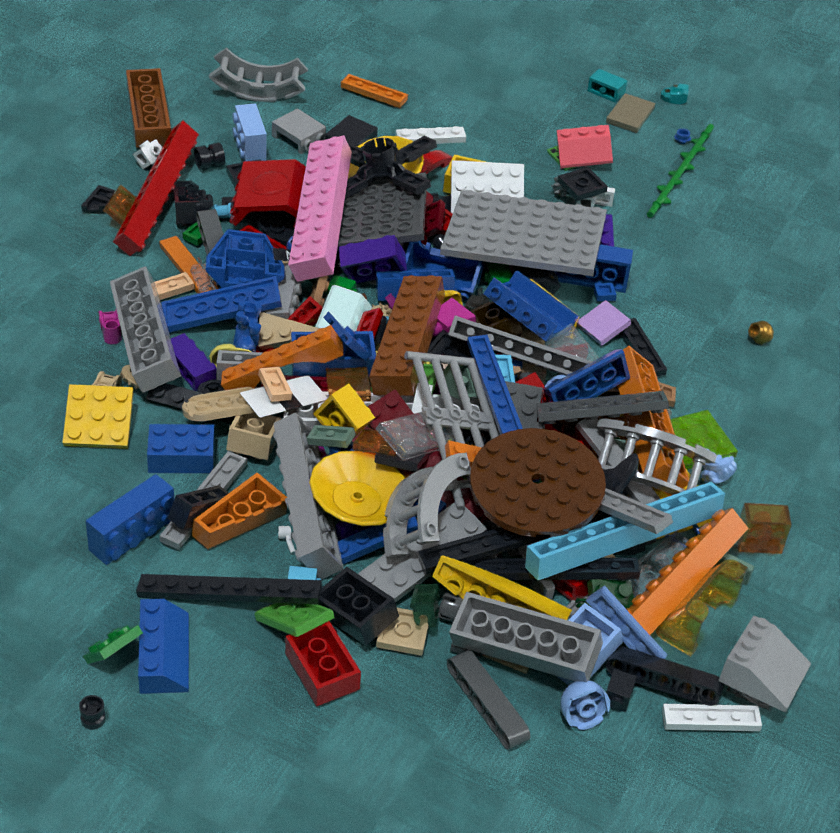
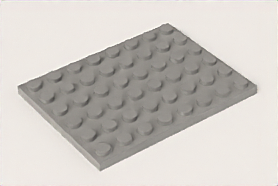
M461 190L440 248V255L593 276L607 209L585 207L580 204L570 205L563 202L555 203L546 200H532L526 197L517 198L510 197L509 195H495L489 192L480 193L472 190Z

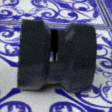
M89 695L84 697L79 703L81 724L86 729H99L105 723V706L101 697Z

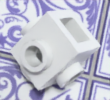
M156 139L151 143L148 140L139 145L141 149L133 154L142 169L149 165L153 166L162 149V146Z

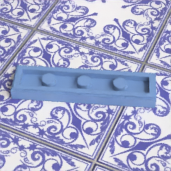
M605 585L587 598L586 602L594 610L621 629L623 642L628 648L662 659L666 658V652Z

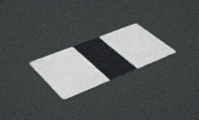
M308 375L287 380L292 391L291 400L271 402L264 386L240 392L260 418L327 400V396Z

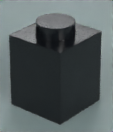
M616 669L613 670L606 690L610 699V708L624 712L627 711L637 676Z

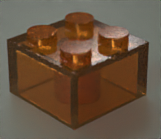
M744 503L740 518L746 524L748 530L737 540L738 551L782 554L792 526L788 505Z

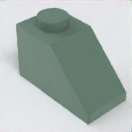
M448 364L443 374L450 396L461 400L450 364ZM459 365L469 399H478L468 366Z

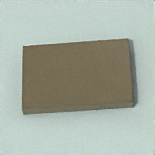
M625 93L607 116L606 123L637 133L654 110L656 103Z

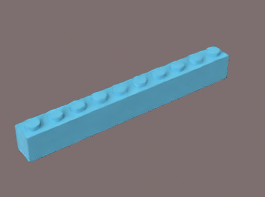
M709 482L646 504L672 516L673 523L658 534L611 516L571 530L568 534L551 537L528 545L525 568L537 580H541L712 518L716 511L723 509L725 493L714 483Z

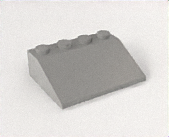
M753 616L729 654L718 681L786 712L811 663L775 625L769 623L764 618Z

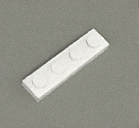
M458 126L446 128H404L396 130L395 136H400L413 142L425 135L436 140L437 144L466 143L464 128Z
M663 704L662 707L665 730L760 731L762 728L758 706Z

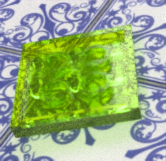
M708 410L670 419L675 435L686 439L685 444L694 448L698 444L717 455H721L722 458L729 456L737 457L738 450ZM688 456L683 457L686 470L692 469L694 465L693 459Z

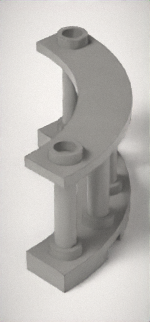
M227 47L214 56V59L221 65L209 74V78L225 91L229 90L238 97L252 101L273 102L276 99L294 97L305 91V86L298 80V76L307 72L308 68L298 57L284 64L266 66L247 62L233 54ZM243 77H244V78H247V79L255 80V82H250V81L244 80ZM262 81H273L274 83L263 84Z
M599 418L597 427L605 431L604 434L606 435L598 459L603 470L615 468L606 465L613 439L617 435L628 438L621 462L633 453L635 443L639 439L648 441L652 445L644 473L636 472L631 481L642 483L674 495L696 487L702 465H705V463H715L717 455L698 444L695 445V448L685 444L686 439L639 424H636L635 428L623 426L624 421ZM663 446L674 450L675 453L667 482L652 477L660 448ZM684 456L692 458L694 462L686 490L675 485Z
M467 453L451 455L441 460L434 467L418 470L403 479L396 486L385 511L387 525L383 528L386 557H400L409 554L407 544L420 539V543L440 541L438 533V508L446 487L454 479L470 475L471 469ZM419 498L418 505L412 507L415 501ZM417 515L418 530L407 534L408 519Z

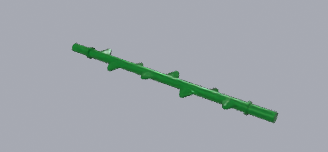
M708 124L706 129L701 132L699 138L691 139L694 146L690 152L680 153L685 159L677 170L668 172L672 178L667 185L657 186L661 193L647 212L649 218L655 215L657 210L661 208V204H671V200L667 197L675 185L683 184V181L679 178L685 170H694L695 167L690 162L697 152L706 150L702 145L714 129L713 124Z

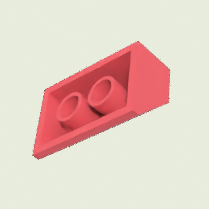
M609 125L557 130L560 168L613 163Z

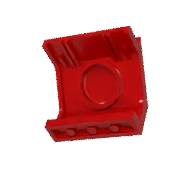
M296 159L244 161L242 169L237 176L238 183L234 189L236 193L232 199L233 207L230 210V223L236 226L252 211H286L295 217V227L306 166Z

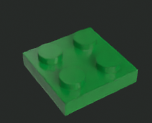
M138 625L118 627L108 633V638L105 640H99L88 647L89 652L83 655V658L87 664L105 660L143 632Z

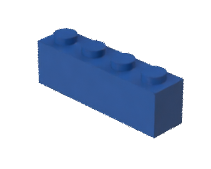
M452 269L376 272L377 300L387 302L385 297L390 293L396 298L403 277L410 275L442 276L444 290H455V275Z

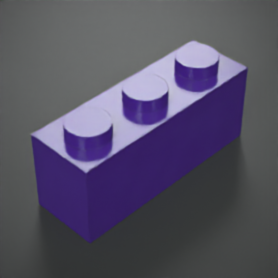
M185 333L171 338L180 374L194 391L198 390L200 384L208 380H216L217 368L215 364L207 359L205 353L196 347L192 339H189Z

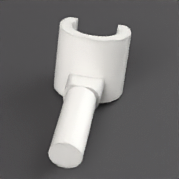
M279 526V539H286L291 555L295 554V548L291 539V527Z

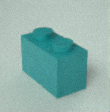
M598 69L589 77L587 91L616 103L625 94L628 80Z

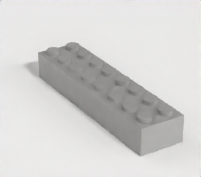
M142 267L110 281L132 376L142 393L180 377L181 374L156 284L147 267Z
M295 412L274 422L275 432L273 436L278 445L276 452L281 461L279 469L284 477L282 485L287 493L285 501L290 510L288 518L293 526L292 538L297 547V550H295L296 558L300 563L303 562L307 568H317V578L323 579L344 568L333 516L325 512L313 498L309 484L312 469L321 461L319 447L317 445H308L306 438L311 429Z

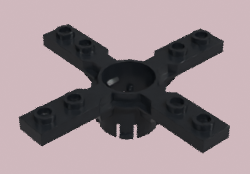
M424 135L400 150L396 148V143L389 138H385L386 146L384 138H376L378 147H376L375 139L366 142L361 148L351 143L348 144L352 152L350 163L358 166L359 169L354 176L348 178L345 200L368 187L370 182L391 179L395 185L416 195L423 193L431 187L430 180L407 170L402 164L413 162L418 157L429 153L437 147L436 140Z

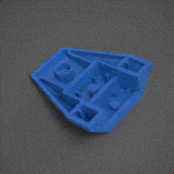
M227 229L206 257L205 270L221 288L277 276L278 283L284 280V264L281 260H274V247L264 233Z

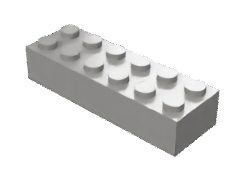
M466 592L449 631L455 646L572 681H589L603 645L602 634L599 629Z

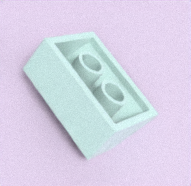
M333 285L315 327L325 328L330 326L323 318L329 311L344 328L349 326L353 331H356L363 312L371 310L372 306L362 294Z

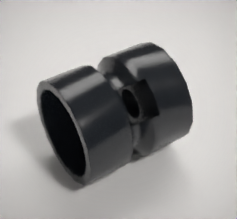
M217 142L209 144L208 147L205 145L195 147L194 159L198 169L203 170L210 168L211 165L214 167L224 165L225 153L221 143Z

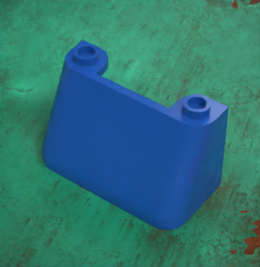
M421 240L409 242L406 252L407 271L452 269L455 275V291L461 294L464 301L473 298L485 269L486 261L440 255V249L432 248L431 243L424 245L421 243Z

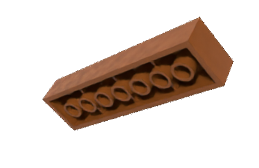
M410 275L403 277L369 375L373 395H387L396 389L400 396H414L419 380L413 360H406L404 355L406 351L428 352L439 311L445 297L442 276Z

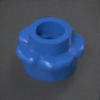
M678 129L674 136L675 140L680 144L689 142L691 140L690 131Z

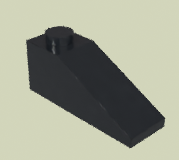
M218 485L176 495L168 519L175 523V526L179 529L186 530L192 528L195 518L229 494V492Z

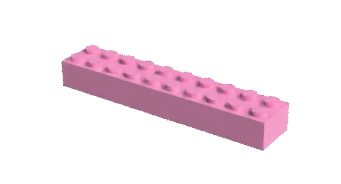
M344 135L310 143L288 263L297 282L334 273L352 154Z

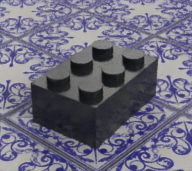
M348 567L344 568L322 587L318 605L333 610L334 618L330 621L365 646L399 617L393 597Z

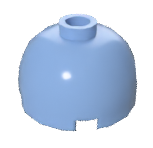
M590 680L587 682L575 681L564 690L561 696L560 709L571 727L577 726L578 729L585 730L593 728L603 721L602 715L605 711L609 712L610 699L604 689L597 683Z

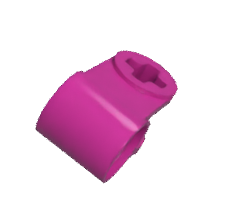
M115 309V311L110 312L98 311L104 341L107 344L119 343L122 340V333L117 310Z

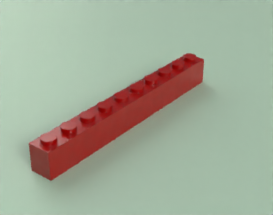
M183 120L171 130L113 240V243L129 256L133 255L136 251L139 253L145 247L144 241L152 233L150 229L157 223L158 220L156 218L162 213V206L169 199L168 194L172 192L175 187L174 183L181 176L179 172L186 166L185 161L191 156L192 153L190 151L197 144L196 139L199 134Z

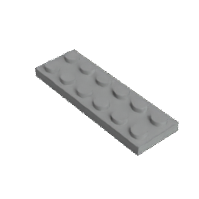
M454 502L438 514L440 541L420 543V539L407 544L409 554L400 557H386L385 553L358 574L393 597L394 601L397 602L434 573L425 574L418 558V551L487 532V528L466 507L459 510Z

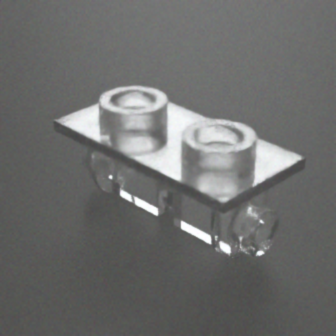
M198 257L200 263L192 265L190 272L200 293L213 289L216 290L215 285L218 283L206 272V262L203 263L200 257Z

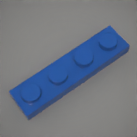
M415 516L408 519L407 534L418 530ZM387 523L369 527L338 541L342 563L345 564L384 547L383 528L386 527Z

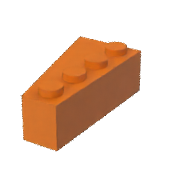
M255 473L195 518L192 536L207 549L286 515L287 504L285 498L287 496L259 473Z

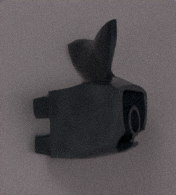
M636 453L629 455L615 468L603 470L606 489L622 494L638 469L639 459ZM599 510L595 518L597 521H600L612 515ZM656 538L613 553V555L630 556L643 552L646 545L656 542Z

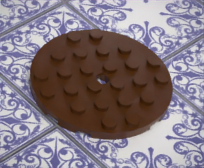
M539 428L513 430L493 438L477 453L470 472L471 493L475 503L479 504L484 510V515L508 531L529 537H536V534L556 537L568 534L569 530L583 527L598 513L606 488L602 466L596 456L585 445L555 430ZM540 478L542 481L539 484L533 482V480Z

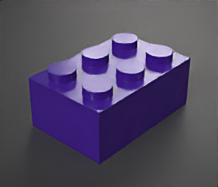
M386 235L378 239H367L359 243H348L345 246L339 247L340 267L348 279L355 280L356 284L376 280V272L407 271L406 253L395 235Z

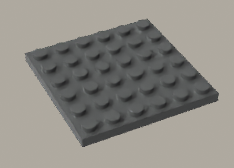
M426 172L416 173L427 179ZM384 179L374 180L359 193L348 197L344 201L337 251H339L340 246H345L348 243L364 242L367 239H378L386 235H395L399 243L424 240L426 190L416 195L395 185L393 180Z

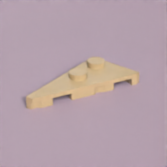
M261 312L259 315L261 331L258 346L261 350L280 347L291 342V332H316L320 328Z

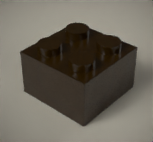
M493 301L470 311L476 316V323L515 336L523 334L520 322Z

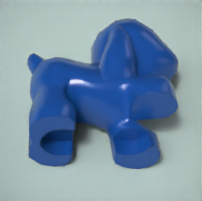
M248 301L238 303L239 312L236 313L235 317L238 324L235 328L233 340L235 347L256 352L261 331V324L258 323V316L262 309L261 304Z

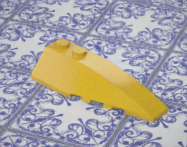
M443 555L440 557L432 575L449 591L464 599L466 592L564 620H568L572 611L511 580Z

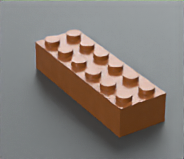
M161 69L126 70L127 91L136 148H139V145L147 140L151 143L155 139L163 147L171 132Z

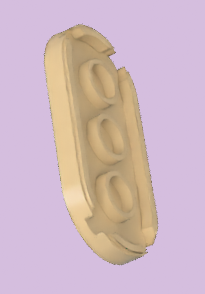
M243 387L193 396L188 399V403L184 402L182 404L183 415L192 421H208L254 413L255 411L240 392L255 388Z

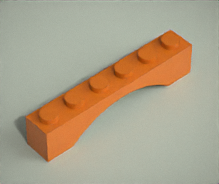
M331 325L320 328L316 332L301 336L297 340L283 344L269 352H264L252 359H247L236 366L228 367L222 371L221 385L225 390L243 387L255 388L261 381L258 375L259 368L282 367L299 362H329L343 356V342Z

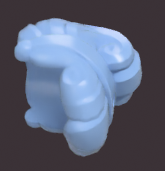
M717 455L715 463H705V465H702L704 470L701 472V479L705 483L712 482L714 484L728 480L737 469L734 457L722 458L721 455Z

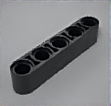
M619 646L606 663V669L611 675L613 670L616 669L637 676L635 683L708 706L717 704L724 688V683L718 681L720 677L623 646Z

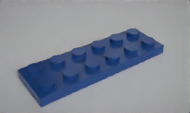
M277 276L161 302L169 332L235 318L236 313L239 312L238 303L241 301L257 302L262 306L261 311L282 307Z

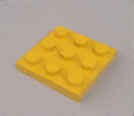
M69 384L63 446L128 449L133 387Z

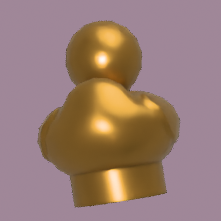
M758 321L750 325L748 334L757 344L763 345L773 339L774 331L768 322Z

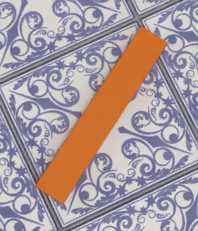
M177 236L159 241L161 249L180 273L186 272L192 279L194 290L197 294L219 289Z

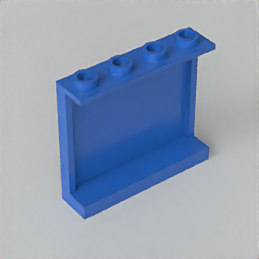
M515 271L510 281L501 283L494 277L483 293L545 341L569 332L579 317L519 271Z

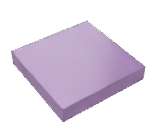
M606 300L577 322V326L601 346L631 325V320Z

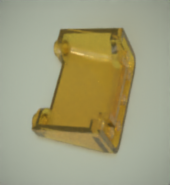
M729 559L712 568L656 628L657 635L691 657L697 650V640L701 626L709 613L707 605L717 609L720 604H728V607L732 608L738 600L748 567L736 560Z

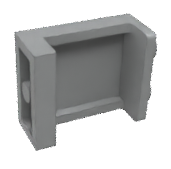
M295 109L272 121V136L276 139L283 135L298 144V153L300 154L309 150L310 143L325 140L326 126L299 109Z

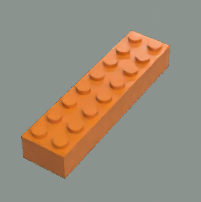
M628 346L623 349L630 379L616 386L620 395L661 391L654 366L632 347ZM664 409L662 413L644 411L641 415L635 416L624 413L630 423V427L635 428V425L639 424L675 435L667 409ZM639 439L635 443V449L638 454V462L642 468L641 474H643L652 445L648 441ZM664 446L660 448L652 477L667 482L675 456L674 450ZM683 460L675 484L680 488L686 487L689 482Z

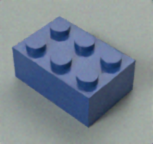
M149 424L147 448L148 473H211L214 469V425Z

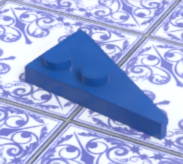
M328 311L323 318L334 328L345 344L366 361L371 356L365 350L368 346L360 338L356 340L354 338L356 333L349 326L344 328Z

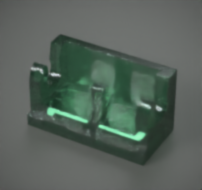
M438 584L415 585L410 603V609H413L414 621L419 626V616L426 615L429 627H436L440 607Z

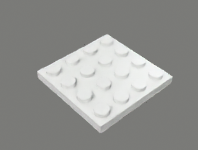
M452 160L450 212L453 214L461 190H472L480 193L489 192L495 195H509L510 197L517 198L524 197V164Z

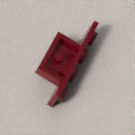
M427 190L424 240H421V243L424 245L427 244L428 237L442 231L446 204L441 199L433 203V196Z

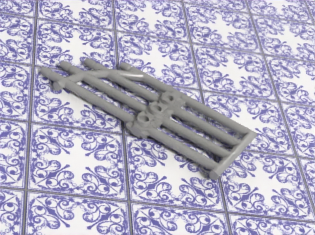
M411 351L405 352V359L413 360L426 407L422 406L421 408L423 422L427 426L433 427L442 460L446 458V440L442 427L452 429L455 441L464 444L465 441L460 428L470 430L475 446L478 447L484 446L479 430L489 431L491 440L499 436L474 358ZM422 361L432 363L445 408L437 407L434 404ZM440 363L450 364L464 410L454 408ZM459 365L468 366L482 412L472 409ZM466 475V480L458 481L457 478L454 479L445 489V491L452 490L455 504L459 510L465 507L460 489L470 488L471 490L470 475Z

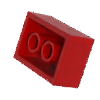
M330 621L298 637L293 635L286 636L285 654L316 707L360 690L361 671Z

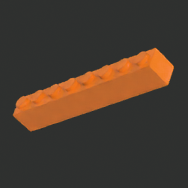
M730 508L724 511L722 509L716 511L712 515V521L699 529L700 533L685 544L687 547L673 556V562L663 567L659 571L660 576L650 581L645 586L647 590L643 594L637 595L631 601L633 603L631 607L626 608L649 635L654 632L748 530V527L735 510Z

